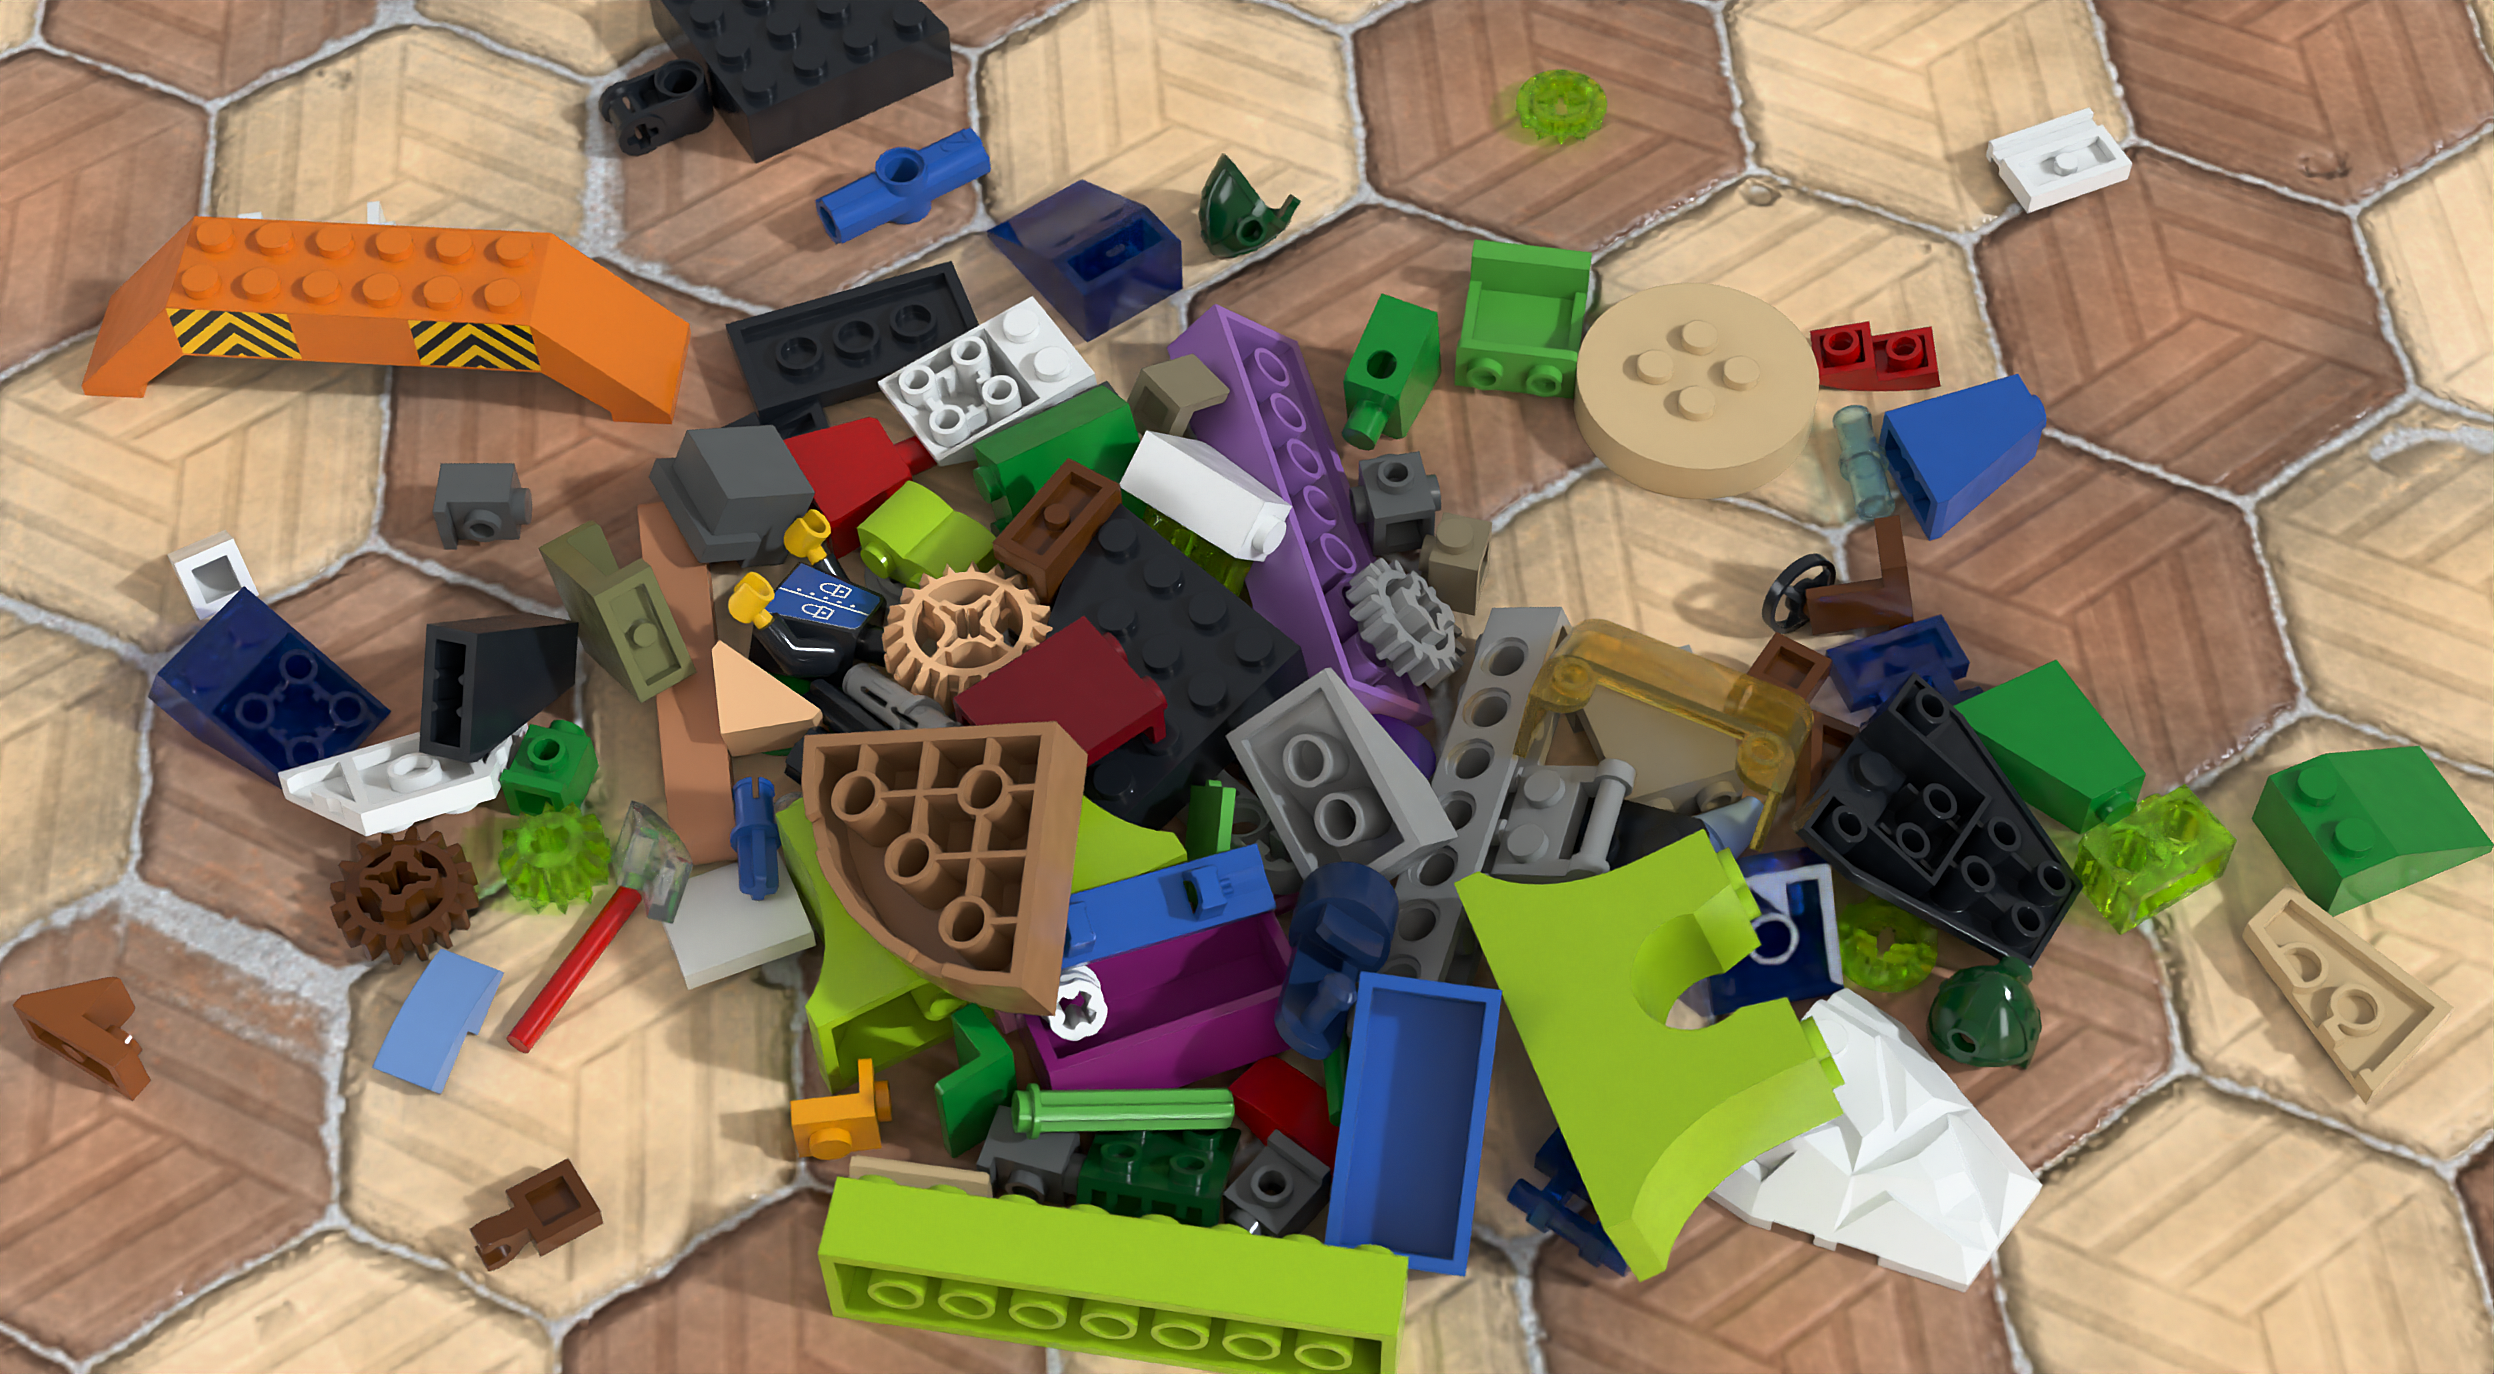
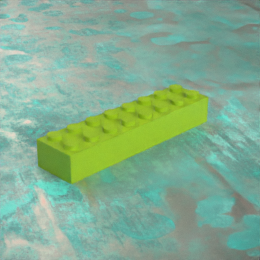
M864 1175L859 1179L839 1176L836 1178L818 1250V1258L833 1317L1227 1374H1397L1406 1315L1409 1257L1395 1255L1385 1247L1365 1244L1351 1249L1323 1245L1313 1237L1300 1234L1287 1235L1282 1239L1252 1235L1244 1228L1229 1224L1215 1225L1211 1229L1181 1225L1170 1217L1158 1214L1144 1215L1140 1219L1109 1215V1213L1099 1207L1086 1204L1074 1205L1069 1209L1039 1205L1028 1197L1015 1194L1003 1195L999 1199L968 1195L962 1189L950 1185L939 1184L924 1189L898 1185L895 1181L879 1175Z

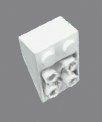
M1031 296L878 381V385L939 467L977 460L972 444L1044 412L1045 409L1096 386L1097 381L1094 371L1036 299Z

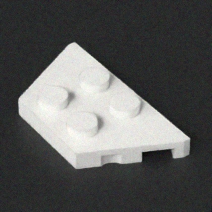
M527 723L524 724L478 762L467 763L419 752L420 732L278 772L285 799L364 836L379 832L397 833L409 828L416 821L444 813L461 814L475 808L478 803L496 798L501 788L499 778L504 769H510L528 730Z

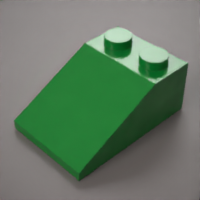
M2420 746L2325 753L2268 776L2252 816L2255 825L2307 898L2333 917L2490 853L2494 847L2493 842Z

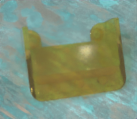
M1593 618L1577 623L1544 663L1528 694L1513 754L1524 759L1526 758L1548 710L1556 713H1571L1582 709L1591 700L1598 684L1742 740L1735 758V770L1739 779L1751 790L1767 796L1748 847L1761 852L1814 724V715L1809 704L1796 693L1614 622Z

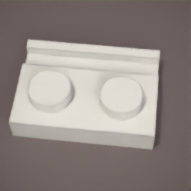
M2090 108L1989 141L1986 158L1989 162L1995 161L1999 166L2000 177L2027 213L2128 179L2132 162L2103 124L2096 125L2092 119L2094 113Z

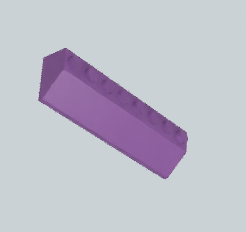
M1214 304L1167 347L1171 360L1193 353L1230 390L1224 403L1193 412L1189 425L1197 440L1213 447L1292 506L1284 521L1286 523L1285 535L1279 546L1266 556L1264 562L1236 558V566L1244 577L1253 604L1252 608L1301 647L1309 679L1324 668H1332L1370 714H1383L1394 717L1412 727L1426 725L1434 717L1422 684L1419 687L1415 686L1408 672H1405L1400 677L1397 676L1394 670L1387 666L1385 659L1379 660L1376 657V648L1371 643L1363 640L1358 629V621L1352 618L1349 613L1355 607L1346 597V592L1352 588L1349 581L1370 563H1374L1376 557L1372 554L1364 524H1355L1353 521L1349 501L1350 486L1298 342Z

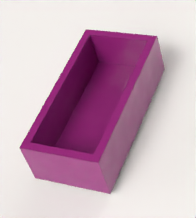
M1272 911L1271 913L1086 965L1094 972L1100 982L1103 1000L1108 1010L1105 1023L1096 1034L1085 1036L1077 1041L1064 1039L1052 1030L1049 1023L1041 1015L1014 1013L1018 1033L1042 1089L1178 1088L1292 1049L1281 1037L1274 1022V1014L1292 947H1290L1289 941ZM1079 991L1074 999L1062 997L1058 1003L1063 1012H1065L1070 1004L1081 1007L1085 1000Z

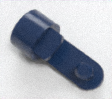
M1345 861L1323 865L1308 875L1299 891L1288 933L1292 952L1274 1014V1022L1284 1041L1295 1051L1308 1058L1326 1059L1337 1049L1341 1043L1348 1011L1357 1000L1355 982L1359 981L1360 972L1377 973L1386 963L1390 953L1399 915L1398 897L1390 882L1382 874L1366 865Z

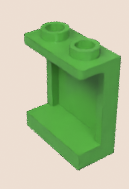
M1474 239L1470 284L1461 338L1458 340L1456 350L1454 385L1474 387L1480 390L1534 394L1539 397L1573 399L1577 359L1581 346L1588 297L1592 252Z

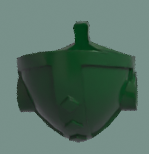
M1222 153L1202 189L1198 211L1201 237L1210 252L1215 256L1236 258L1239 255L1257 251L1275 239L1283 230H1286L1301 200L1290 194L1281 208L1273 209L1268 207L1234 162L1226 154Z
M2004 956L1996 965H1979L1960 969L1949 979L1946 977L1940 983L1939 991L1929 1011L1926 1022L1928 1040L1939 1053L1960 1063L1978 1067H2005L2016 1064L2026 1070L2032 1061L2042 1030L2040 1010L2028 987L2033 979L2030 967L2019 958ZM1961 1033L1972 1039L1974 1044L1966 1042L1962 1038Z

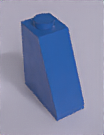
M2019 374L1885 412L1877 451L1929 541L1941 538L2035 457L2042 429L2046 426V413L2039 397L2035 394H2030Z

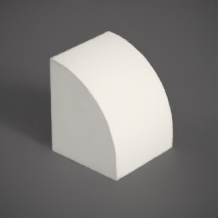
M226 530L167 554L199 620L259 595L234 539Z

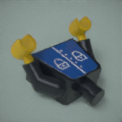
M811 509L802 518H797L784 534L786 549L797 557H807L811 565L798 562L774 591L764 577L756 572L747 573L734 587V593L729 598L728 608L733 618L739 622L754 623L748 660L767 672L808 681L822 678L829 684L843 688V679L848 670L853 666L861 663L867 665L872 663L885 667L884 654L886 652L883 648L882 634L884 633L883 622L887 601L882 594L851 582L834 553L826 554L821 543L830 535L831 527L824 515L817 510Z

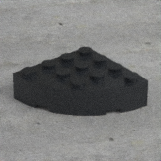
M649 0L656 30L678 59H690L698 62L703 67L713 107L755 164L954 76L949 28L919 0Z
M1121 503L1116 507L1064 577L1048 620V626L1053 627V630L1046 633V639L1085 616L1101 635L1109 632L1118 640L1126 653L1128 665L1140 678L1148 675L1163 692L1168 705L1167 709L1164 710L1166 737L1153 744L1143 732L1139 733L1086 768L1083 795L1108 813L1126 822L1160 831L1189 803L1191 785L1205 786L1207 779L1213 780L1237 757L1226 738L1228 733L1309 679L1302 649L1298 644Z

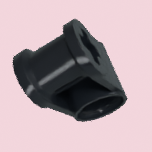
M690 59L671 60L661 67L637 77L616 82L602 93L598 101V109L605 121L614 124L617 130L616 141L624 153L632 156L648 154L669 142L690 134L699 133L712 123L715 115L703 67L698 62ZM623 97L628 98L630 109H627L622 100ZM635 127L639 129L642 135L641 139L635 135Z

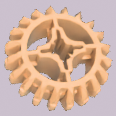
M973 560L967 572L955 573L946 564L943 577L935 579L923 573L919 582L920 590L903 587L902 596L900 597L901 604L890 606L887 616L888 625L884 627V633L882 634L883 648L886 652L884 654L887 673H890L891 678L894 679V682L903 686L913 695H926L942 706L945 715L948 717L955 712L953 703L955 696L1046 640V633L1053 630V627L1048 626V620L1051 615L1050 606L1040 605V600L1034 588L1027 589V582L1024 581L1021 573L1005 579V573L1002 571L999 563L988 573L980 572ZM1008 628H1011L1019 636L1013 648L1004 643L1003 633ZM928 637L937 642V651L931 658L921 650Z

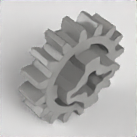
M1379 558L1374 563L1366 566L1349 581L1352 588L1346 592V597L1355 605L1349 613L1352 618L1358 621L1357 624L1361 637L1376 648V657L1379 660L1385 659L1387 666L1393 669L1397 676L1400 677L1405 672H1408L1415 686L1419 687L1425 682L1430 688H1434L1463 666L1464 662L1460 657L1466 653V648L1456 640L1462 634V631L1454 625V614L1448 604L1442 603L1436 597V590L1432 586L1428 587L1426 580L1420 577L1417 572L1412 570L1406 575L1399 561L1394 560L1388 565L1383 558Z

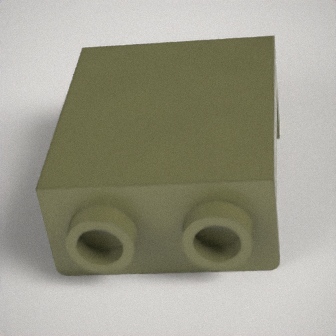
M590 520L538 548L571 621L579 622L578 637L585 652L640 703L697 673L651 566L640 558L619 569L604 533L595 521Z

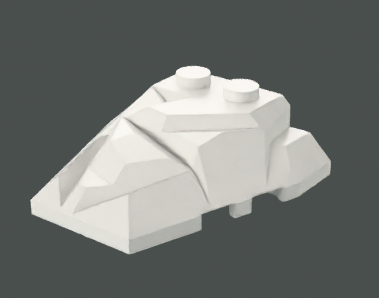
M1846 987L1833 993L1827 1002L1822 999L1816 1001L1802 1018L1804 1020L1813 1016L1846 1083L1833 1090L1844 1114L1760 1154L1724 1179L1707 1196L1748 1224L1766 1230H1771L1773 1222L1815 1235L1813 1245L1835 1251L1838 1242L1877 1255V1265L1965 1293L2038 1196L2042 1184L1921 1046L1906 1026Z

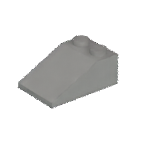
M1324 668L1226 735L1303 881L1310 873L1323 865L1344 861L1366 865L1390 881L1458 838L1427 778L1332 668Z

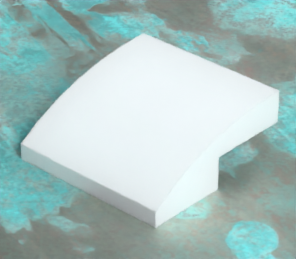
M778 851L779 888L776 894L765 895L764 900L761 901L752 900L751 895L740 891L738 862L651 891L671 949L674 950L688 990L816 946L813 930Z

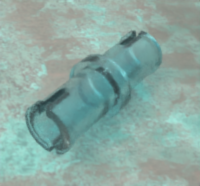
M1861 405L1846 406L1837 411L1832 420L1842 451L1838 464L1842 477L1850 482L1856 514H1858L1861 520L1874 521V518L1889 516L1895 509L1894 498L1891 496L1885 474L1889 462L1885 448L1877 444L1872 426V416L1868 408Z

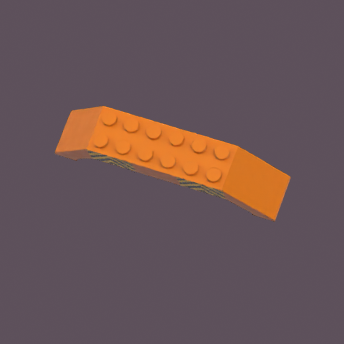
M194 216L111 295L81 387L84 394L88 396L144 398L149 381L183 355L540 372L610 411L613 422L672 424L691 330L688 322L553 233Z

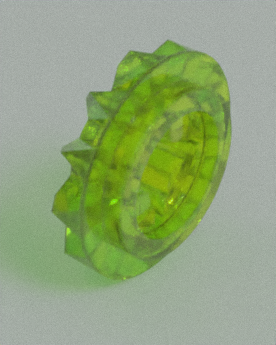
M1563 69L1549 70L1534 75L1521 86L1517 94L1516 111L1520 114L1522 128H1534L1538 140L1552 135L1556 136L1562 145L1568 136H1574L1584 141L1590 130L1601 129L1603 118L1607 111V98L1601 86L1592 78L1582 73ZM1558 98H1563V104L1566 105L1567 114L1565 115L1556 114L1555 104H1558Z
M1871 893L1862 903L1856 905L1847 904L1842 915L1833 924L1830 947L1837 966L1854 983L1877 992H1900L1917 986L1933 970L1938 956V930L1932 929L1926 921L1887 900H1878ZM1886 927L1893 928L1892 932L1895 933L1894 942L1896 944H1892L1889 951H1885L1883 959L1876 958L1878 948H1876L1877 938L1875 937L1881 934L1882 929L1886 930Z

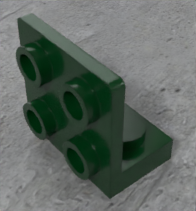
M1229 1127L1227 1129L1097 1131L1078 1176L1076 1205H1092L1105 1210L1109 1215L1138 1219L1149 1214L1164 1215L1176 1220L1181 1225L1211 1229L1213 1226L1218 1225L1221 1197L1240 1146L1241 1130Z

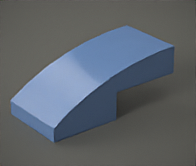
M441 948L405 1000L381 1046L372 1068L442 1094L467 1032L479 1034L504 972Z

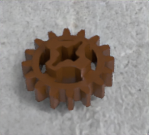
M410 826L405 833L404 840L395 841L391 833H381L382 845L375 849L364 842L359 843L357 848L361 859L357 863L342 860L338 866L345 881H337L330 884V891L336 903L330 908L338 928L342 930L347 944L351 948L362 945L367 959L371 961L379 957L384 950L388 951L393 965H400L405 957V953L414 950L421 962L426 961L429 958L428 946L437 942L443 948H451L453 943L448 932L452 928L468 930L471 923L466 910L479 907V899L474 888L478 881L471 862L466 861L462 847L458 843L447 847L442 832L437 830L426 841H422L416 826ZM364 913H369L371 919L367 917Z

